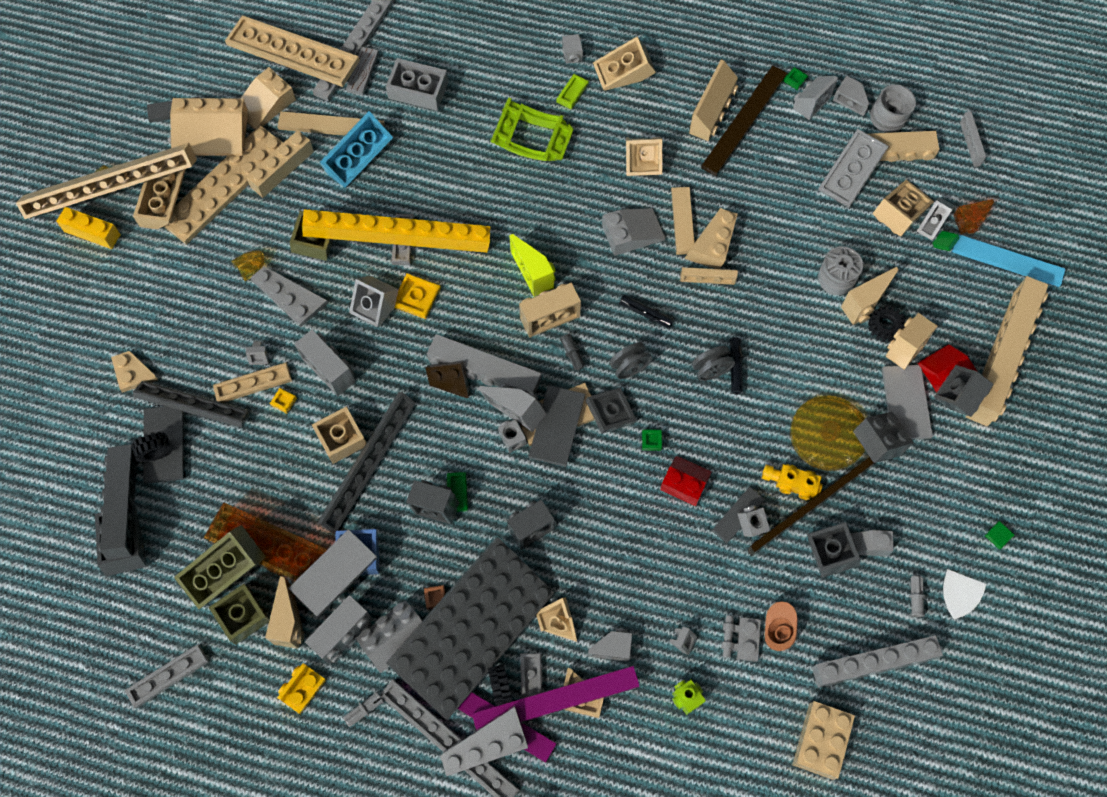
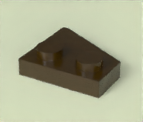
M463 361L427 365L425 367L429 386L464 398L471 396Z

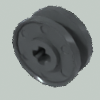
M637 342L623 348L611 358L609 365L612 369H617L615 374L618 379H626L639 373L652 361V356L650 353L645 352L646 347L642 342Z
M727 346L712 348L700 354L692 361L693 369L699 370L697 377L700 381L717 378L734 367L735 361L732 357H728L730 351Z

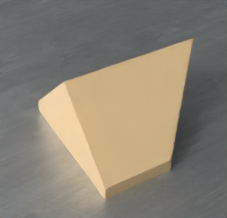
M566 598L555 601L540 609L536 614L541 631L577 642Z

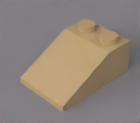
M638 36L593 62L604 91L641 82L656 73L646 46Z
M270 67L253 80L240 98L244 99L249 111L247 123L254 130L259 125L263 127L296 100L292 87Z
M905 180L882 200L873 212V215L878 221L888 226L893 233L901 237L934 201L908 180Z
M897 267L848 292L841 308L853 325L858 322L860 324L864 323L870 318V314L874 311V308L898 272Z
M280 576L265 638L274 645L298 649L299 644L303 642L304 631H302L303 627L295 594L288 589L291 584L285 577Z

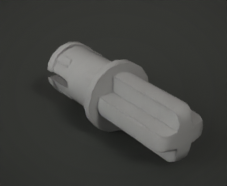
M911 576V595H909L911 599V616L924 617V599L926 596L923 592V577Z
M375 692L364 702H359V705L346 714L343 719L351 727L367 715L368 717V713L384 702L378 693Z

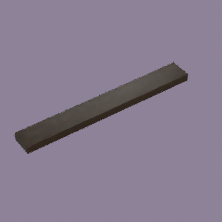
M773 65L703 162L701 169L714 176L719 174L784 81V78L787 76L785 71Z
M870 457L750 545L747 552L751 557L872 468L875 463Z

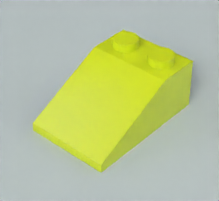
M514 234L509 235L511 254L533 296L535 297L544 291L554 289V281L556 280L554 273L556 271L553 263L548 262L543 254Z

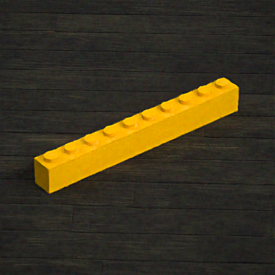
M306 209L303 212V237L486 253L490 243V226Z

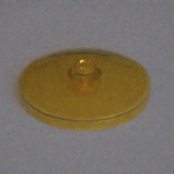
M835 396L812 398L800 406L792 419L790 426L792 445L802 460L817 469L825 471L845 469L857 462L865 451L853 432L865 418L856 406L845 399Z

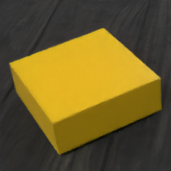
M279 388L270 405L287 414L297 397Z

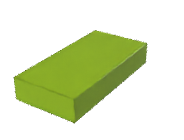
M573 74L557 97L556 102L572 110L589 85V81Z

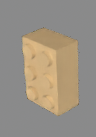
M572 283L561 284L554 290L544 291L539 296L526 298L519 303L520 320L530 338L579 318L581 301Z
M815 701L810 703L792 765L832 780L838 779L855 715Z

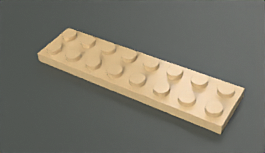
M243 15L225 40L228 46L342 87L360 62L359 56Z
M259 125L245 139L243 156H227L175 205L170 223L163 227L187 245L249 185L246 176L282 145L283 142Z

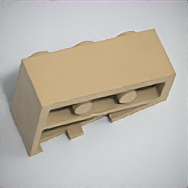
M720 208L691 247L685 259L714 269H720L726 260L737 213Z

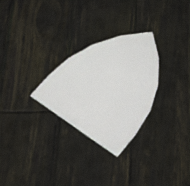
M947 569L943 585L944 600L953 619H957L974 610L979 604L986 584Z

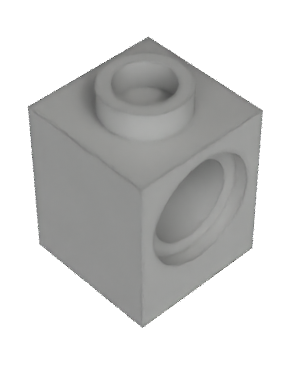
M579 34L562 36L565 63L581 62L583 60V50Z
M516 419L505 421L498 427L499 435L509 453L526 445V438ZM509 432L516 433V436L513 438H509L506 435Z
M755 505L743 508V512L737 513L744 536L753 537L770 531L764 508H756ZM752 516L755 517V523H754V524H752V522H751Z

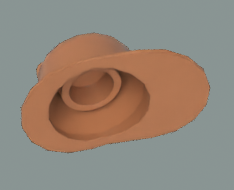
M776 602L769 608L766 615L765 641L775 651H784L790 648L798 636L797 612L787 602Z

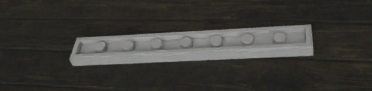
M394 679L380 693L379 696L443 752L462 740ZM488 762L464 770L494 797H515L520 791Z

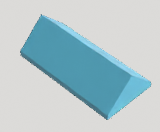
M368 111L320 161V164L331 178L346 188L393 137L374 115Z

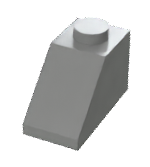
M846 75L838 87L833 101L864 116L869 102L863 85L856 79Z
M939 197L917 232L933 240L955 206Z
M870 530L851 533L858 555L888 557L893 552V531Z
M625 629L611 631L588 650V657L629 662L632 633H628V630Z

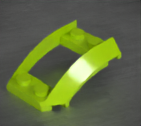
M508 97L490 142L527 158L541 161L562 160L573 132L570 124L567 125L562 115L556 116L543 113L522 103L519 105L511 101L512 98ZM519 119L530 124L554 129L545 152L532 150L511 142Z

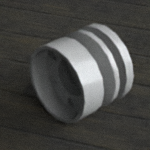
M893 84L886 86L881 91L870 111V119L877 129L888 133L897 132L902 129L916 106V99L913 93L902 85Z
M838 246L831 249L826 254L818 272L820 286L826 292L833 295L848 293L854 288L862 272V258L854 249Z

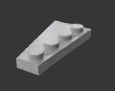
M265 266L250 278L300 328L328 304L326 299Z
M515 706L440 754L446 776L528 748Z

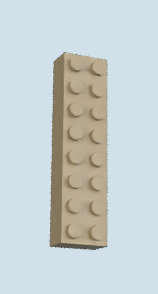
M1026 276L1013 292L982 376L994 385L979 405L978 410L972 417L966 415V418L988 426L992 421L996 422L999 415L1004 413L1006 409L1005 399L1010 397L1013 388H1010L1011 383L1015 382L1019 374L1016 371L1017 367L1021 366L1025 358L1022 355L1023 351L1027 350L1031 342L1028 339L1029 335L1033 334L1037 326L1034 323L1035 319L1039 318L1043 308H1040L1041 303H1044L1047 299L1048 292L1046 290L1048 284Z

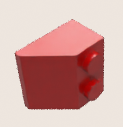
M951 345L945 346L917 363L936 393L955 365L977 371L969 357Z
M676 455L667 471L660 490L696 506L712 471Z

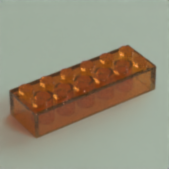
M224 502L204 536L207 542L214 545L227 533L242 525L266 556L257 566L285 577L292 582H295L328 550Z

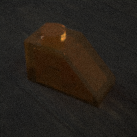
M993 199L957 208L953 216L960 234H972L979 230L994 203Z

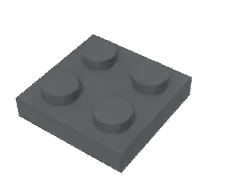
M621 388L593 395L585 400L601 434L632 425L637 421Z

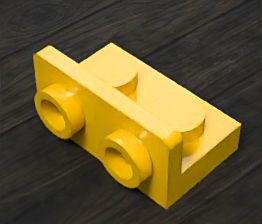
M304 663L294 669L291 675L293 677L288 683L282 685L277 697L300 715L326 681L325 678Z

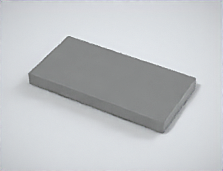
M857 128L818 188V191L850 208L889 146Z
M908 365L905 370L900 366L882 367L888 412L894 413L902 427L909 434L911 440L931 439L933 435L921 367L919 365Z
M347 530L288 589L319 617L377 559V556L350 530Z

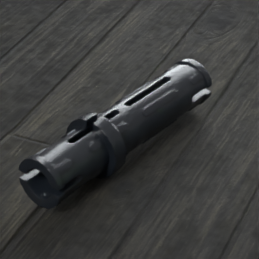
M625 294L619 302V305L667 329L671 327L674 318L661 313L659 309H653Z
M734 337L729 340L730 354L728 356L732 357L735 361V365L731 369V394L741 395L743 394L742 360L744 355L742 354L741 347L742 339Z

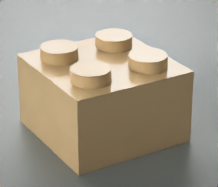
M920 313L906 321L904 324L905 328H900L894 335L895 339L887 347L889 351L886 357L904 370L925 347L937 328V325Z
M347 406L312 424L332 464L359 451L366 445V441Z

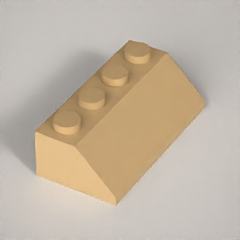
M720 60L692 115L689 134L709 141L712 135L715 136L718 130L717 124L722 122L725 116L724 110L729 108L732 102L731 96L736 95L739 87L736 85L738 77L724 60Z
M186 169L143 183L133 215L140 227L159 229L170 223Z

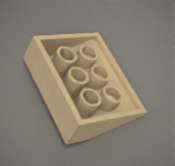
M173 98L170 113L171 148L190 143L195 156H243L249 112L244 99Z

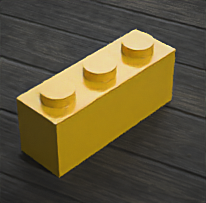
M64 207L56 221L64 232L109 249H113L121 235L114 224L68 207Z

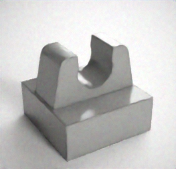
M261 341L253 342L252 347H246L245 353L249 365L269 363L266 347L261 346Z
M676 628L674 632L679 636L677 640L670 639V643L682 653L689 655L697 636L689 628Z

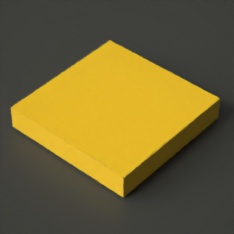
M406 273L398 290L394 308L426 319L441 286Z

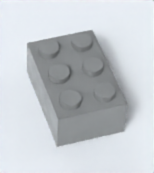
M397 58L386 84L388 99L438 111L448 85L447 70Z
M311 330L294 345L302 360L338 397L355 383L354 373L350 369L351 365L345 359H340L337 350L332 345L329 347L325 343L327 341L321 333L316 334Z
M349 595L305 643L326 663L331 665L332 662L336 663L342 657V652L346 647L350 648L357 641L355 638L363 630L371 626L373 619Z
M405 600L397 604L387 615L380 617L371 627L363 630L355 639L378 671L382 673L389 667L386 662L418 627L422 620Z

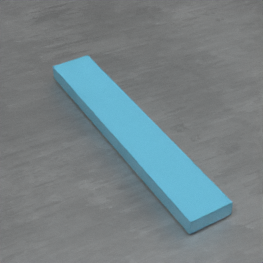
M958 234L959 240L952 248V253L1028 276L1060 287L1063 281L1065 268Z

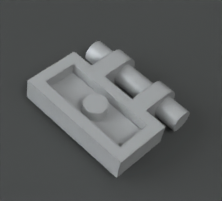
M726 616L725 623L723 624V631H725L724 642L721 645L723 657L731 658V651H737L736 660L757 662L761 620L740 617L739 625L733 624L734 617ZM733 632L738 633L737 644L732 643Z

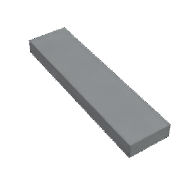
M197 644L130 686L125 692L133 707L137 709L208 664L209 660L202 647Z

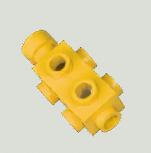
M766 464L761 479L767 481H776L775 487L780 488V492L784 494H791V492L799 494L798 497L803 500H810V498L813 499L816 495H819L823 485L820 483L821 476L816 475L815 472L799 470L791 464H783L780 470Z

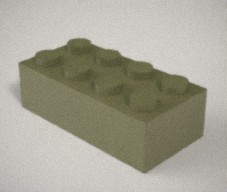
M240 525L222 537L174 578L195 606L201 609L263 561L266 556L244 527Z

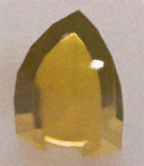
M250 251L231 260L235 269L238 268L241 278L247 281L263 267L265 258L262 251Z

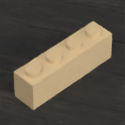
M297 130L246 176L250 187L264 198L314 152L310 140Z
M936 131L868 134L889 146L880 161L931 160L936 157L939 151Z

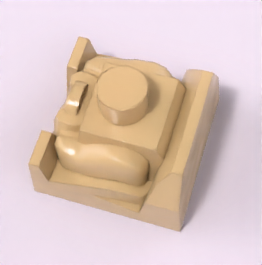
M626 137L627 176L662 175L661 137H653L652 139H630Z

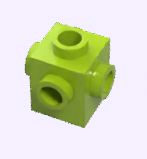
M682 680L674 686L676 690L672 693L674 696L672 700L678 709H683L686 715L705 703L706 700L702 696L703 690L697 682L693 683L690 680L686 683L685 680ZM685 693L689 694L690 698H687Z

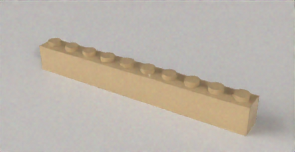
M186 143L23 195L16 204L24 219L31 218L192 167L197 158L190 143Z

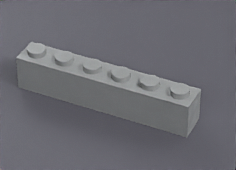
M437 334L427 352L428 361L433 365L463 361L467 378L472 380L476 378L488 386L494 385L501 388L521 389L526 393L530 391L536 394L541 382V373Z
M935 635L816 664L812 667L817 687L822 688L936 660L942 657L943 654Z

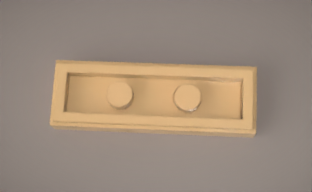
M682 267L680 281L734 285L737 280L738 270Z

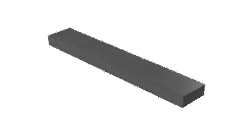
M141 381L133 391V397L241 428L250 417V411L145 381Z

